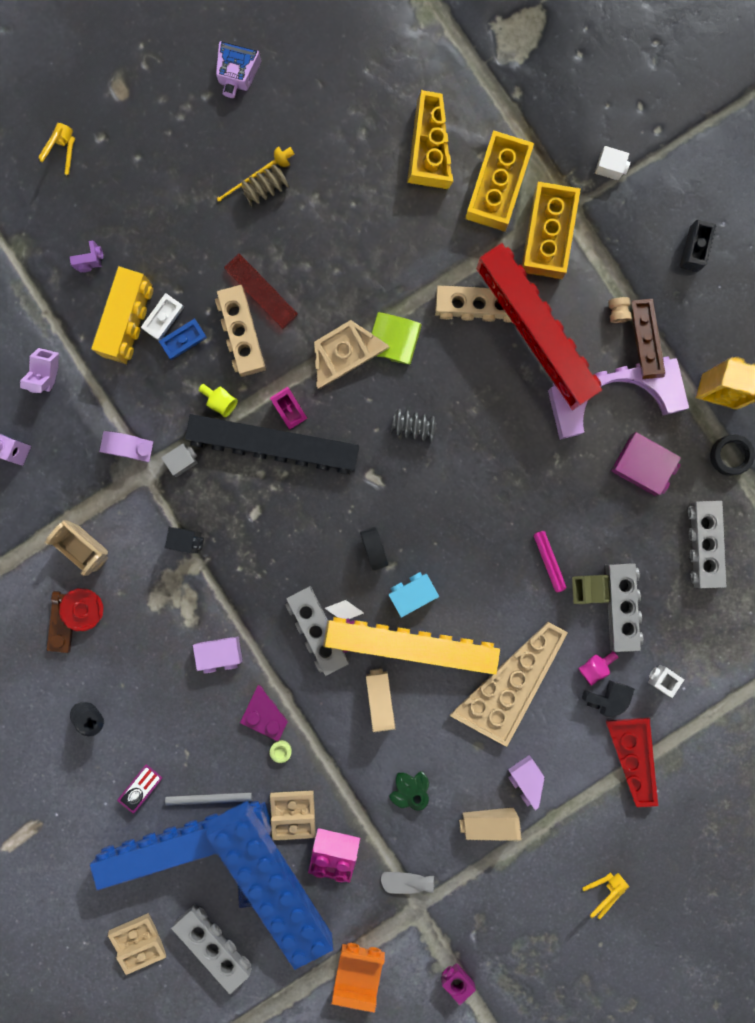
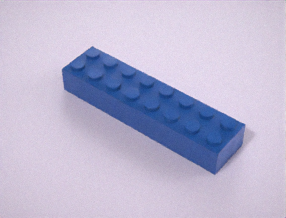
M259 801L249 803L268 834H270L271 820L266 803L259 804ZM209 815L205 817L204 821L198 823L197 820L189 821L184 824L185 827L176 829V826L169 827L163 830L164 833L159 835L150 833L143 836L142 840L136 842L134 839L123 842L120 847L114 848V845L101 849V853L97 854L96 858L89 864L96 889L100 890L217 854L206 834L208 821L218 815Z
M248 801L209 820L206 837L293 969L296 970L333 951L331 931Z

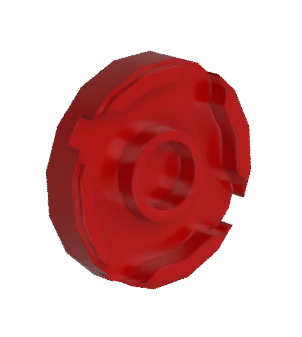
M77 588L63 596L59 604V615L61 621L68 628L74 631H87L95 627L99 620H101L103 604L101 598L95 592L87 588Z

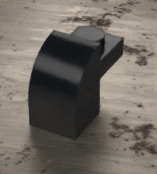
M609 680L605 696L584 690L582 699L587 702L589 707L599 709L602 706L600 713L603 716L614 717L627 710L635 689L631 686Z

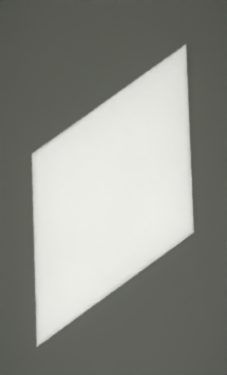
M346 600L325 608L336 617L344 619L364 614V612Z

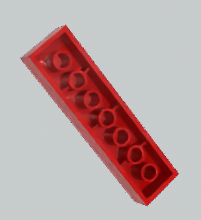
M501 243L480 257L476 269L573 411L601 392L602 388L600 386H602V383L595 374L592 375L589 371L587 360L583 356L580 357L578 355L574 341L566 337L561 322L553 318L551 315L552 310L546 301L542 302L538 296L539 290L535 284L529 283L526 278L527 273L525 269L514 261L513 258L515 256L512 250Z

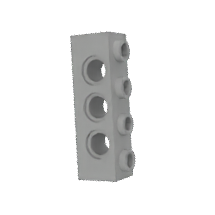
M722 501L691 502L690 507H688V518L691 519L689 539L692 541L690 561L693 562L691 582L694 584V588L726 587ZM704 517L709 521V526L706 529L701 525ZM704 539H707L710 543L708 550L702 547ZM706 560H708L711 564V568L708 572H706L703 568V564Z
M631 563L605 565L606 575H609L610 602H607L610 650L614 652L641 651L640 645H643V634L639 630V624L642 623V613L638 611L641 593L637 589V581L640 578L639 569L636 568V564ZM622 580H626L628 583V588L624 592L619 588V583ZM624 601H627L629 604V610L626 613H623L620 609ZM625 623H629L631 627L628 634L622 633V626Z
M311 586L286 598L288 603L285 605L290 615L294 614L298 621L295 623L297 630L300 634L304 633L307 639L305 645L309 653L314 652L317 658L314 662L320 673L324 672L325 676L348 665L349 660L341 649L331 648L332 654L330 656H323L320 653V647L324 644L328 619ZM307 606L311 608L312 616L310 618H304L301 615L302 607ZM312 626H319L322 629L320 637H313L311 635L310 629Z
M194 904L175 921L171 929L223 988L231 994L250 977L251 963L245 956L241 957L231 940H226L222 935L220 927L210 922L205 910L201 907L198 908ZM194 928H202L204 934H197ZM209 944H216L219 950H211ZM229 960L233 963V966L227 967L223 961Z

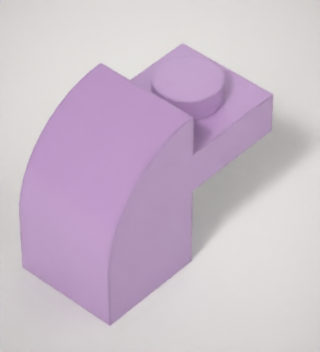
M38 348L30 355L29 372L20 380V388L32 393L50 392L58 371L59 353Z
M104 431L99 452L149 462L153 441Z

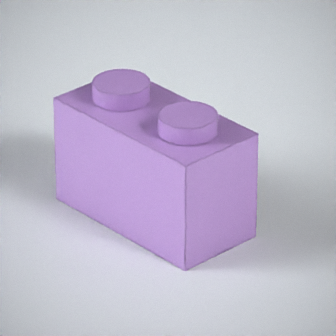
M239 636L193 645L197 671L203 670V673L215 672L217 667L223 666L225 670L238 668L237 664L243 662Z

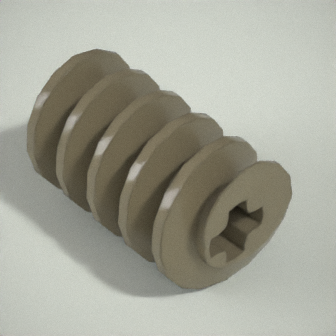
M272 165V173L266 168L264 169V177L260 173L256 174L257 181L251 176L249 177V185L245 181L241 182L242 190L251 207H253L252 200L260 204V196L267 200V192L275 196V188L282 192V184L289 188L280 168Z

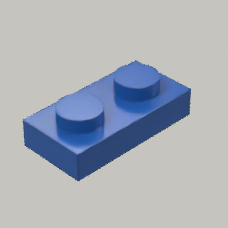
M193 319L159 340V343L170 360H173L207 337L196 319Z

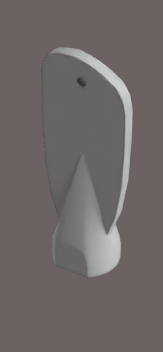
M384 872L381 876L382 886L388 893L411 894L422 891L434 893V876L423 877L417 874L402 872Z

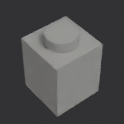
M181 444L161 457L175 477L198 464L195 459L198 457L191 446L187 447L185 444Z

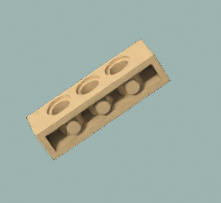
M238 285L217 291L218 298L215 299L218 311H222L224 316L221 319V324L224 332L228 331L230 338L226 339L229 352L233 351L235 359L232 360L234 371L239 372L241 377L266 371L243 286ZM238 307L239 313L237 315H229L231 308ZM237 328H245L242 336L234 335ZM245 347L250 348L251 351L248 356H240L241 349Z
M437 286L435 316H440L441 319L461 317L462 320L470 321L474 320V318H482L483 321L487 322L495 321V319H504V322L513 323L504 310L496 309L495 303L498 300L489 288ZM452 301H462L463 307L455 308L452 305ZM473 302H483L484 308L476 309Z

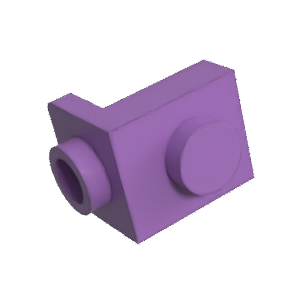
M89 241L91 253L70 256L71 266L79 272L91 271V268L102 266L103 251L101 246H98L94 241Z

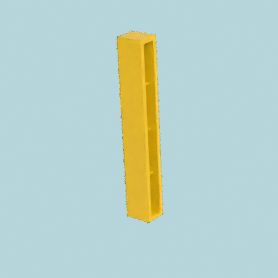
M333 617V621H327L323 647L497 675L500 649L494 648V643L481 641V645H475L473 640L460 638V642L452 641V636L439 635L438 639L432 638L431 633L419 631L418 635L410 634V629L397 628L396 632L390 631L389 626L376 624V628L367 627L368 622L355 620L354 624H348L346 619Z

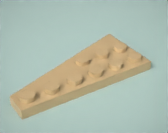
M547 622L497 669V675L492 674L450 716L507 747L568 632Z

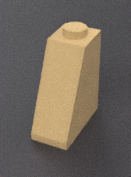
M382 668L372 669L370 674H366L373 732L395 729L388 672H383Z
M514 807L464 812L463 819L459 820L460 832L465 833L466 840H521L519 817Z

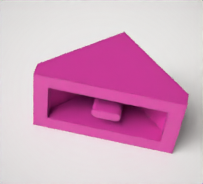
M289 387L270 397L289 430L307 419Z

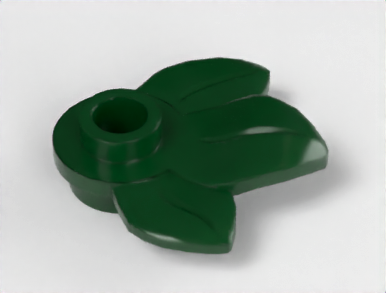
M420 771L415 777L407 773H397L396 787L398 790L389 795L390 800L400 808L411 807L417 811L425 809L429 803V796L427 794L429 780L425 773ZM416 795L421 797L419 804L414 801Z

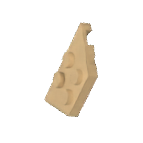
M352 320L346 322L314 342L317 388L325 387L389 349V345Z

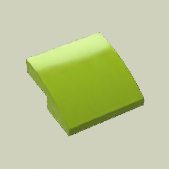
M378 312L372 335L389 345L390 348L377 355V357L410 365L422 324Z

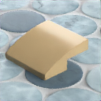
M314 791L270 793L272 840L316 838Z
M149 913L115 927L108 932V937L117 951L116 958L126 975L166 958L162 941Z

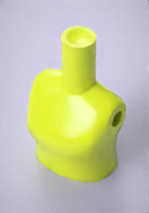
M204 384L199 387V392L208 397L206 406L213 411L220 413L223 417H228L235 409L238 400L222 387H218L214 391Z

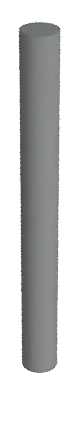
M252 793L171 796L165 798V805L252 801Z

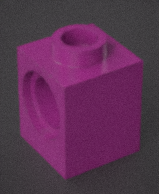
M457 963L454 966H448L443 971L441 977L442 986L459 1005L476 991L474 981ZM460 979L462 983L460 985H453L452 981Z

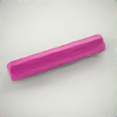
M545 531L537 532L534 534V538L554 590L556 592L564 591L567 587Z

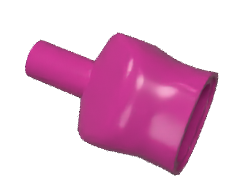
M614 651L603 659L595 654L578 670L590 686L610 674L608 665L619 657Z

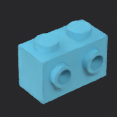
M419 572L409 578L411 582L404 586L401 582L390 588L392 592L389 593V596L401 617L439 597L426 573L422 575Z

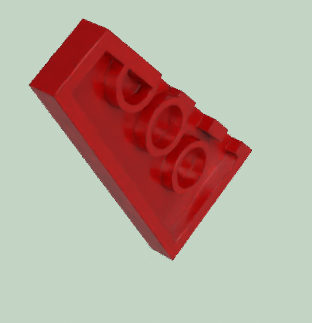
M650 718L605 720L636 807L658 806Z

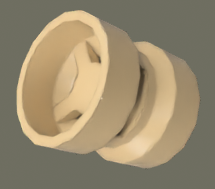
M620 297L608 301L609 308L612 310L610 315L611 323H623L632 320L631 312L628 309L630 298Z

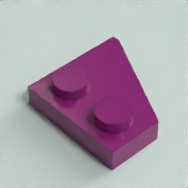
M258 685L240 723L279 742L288 720L279 711L274 701L269 698L263 690L264 688Z

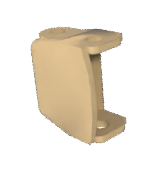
M63 520L45 541L47 545L56 547L82 570L81 574L83 576H88L92 572L99 570L108 559L107 549L80 526L70 521Z

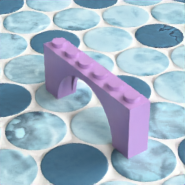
M669 356L663 357L666 373L664 378L642 379L640 363L636 364V368L628 369V366L617 368L615 373L607 374V371L595 373L602 386L613 382H628L642 387L656 400L663 416L689 408L677 358L670 360ZM553 383V387L548 390L559 438L565 439L583 434V415L588 401L572 411Z

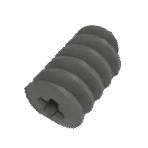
M398 408L394 414L391 433L396 429L397 436H400L402 431H404L405 438H408L410 433H413L414 440L420 434L422 441H425L429 436L430 443H432L436 428L435 417L431 416L427 421L426 414H423L418 419L417 412L410 417L409 410H406L404 415H402L401 409Z

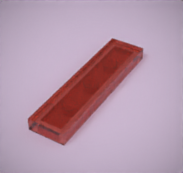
M240 253L224 267L282 329L298 316V313Z

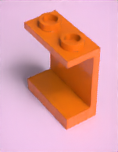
M355 943L342 944L332 1004L375 1013L381 970L385 962V952H381L376 947L361 948Z

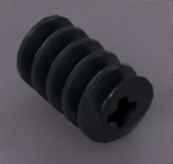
M78 702L72 707L70 720L81 735L90 737L102 730L104 718L92 703Z

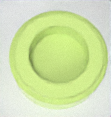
M284 740L276 741L270 748V757L277 763L286 762L292 753L290 744Z

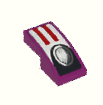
M146 764L117 801L134 814L163 777Z

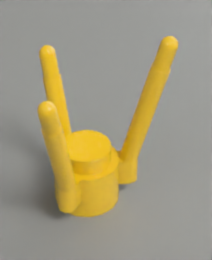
M57 123L49 141L38 157L40 162H44L55 143L61 146H65L67 143L65 175L69 174L72 147L75 138L72 137L73 130L70 127Z
M610 872L604 878L582 888L583 891H586L607 881L609 882L606 887L611 893L590 914L591 918H594L599 913L597 918L601 919L617 899L626 892L625 890L629 888L619 873L613 876Z

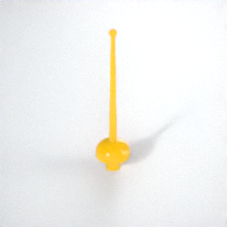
M278 146L274 150V160L251 176L253 178L257 177V173L262 174L264 169H270L272 165L290 166L287 159L295 153L291 147L282 152ZM249 177L244 180L246 183L249 182ZM242 183L238 184L221 197H218L217 201L220 202L221 199H223L230 193L240 188L242 186Z

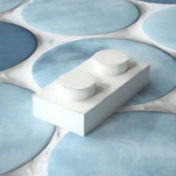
M165 293L141 328L158 341L161 340L184 306Z

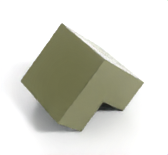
M609 575L572 577L574 604L610 602Z

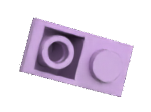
M528 755L508 769L511 773V776L508 778L515 789L520 787L523 791V794L520 796L527 807L532 805L536 810L540 804L544 776L530 755Z

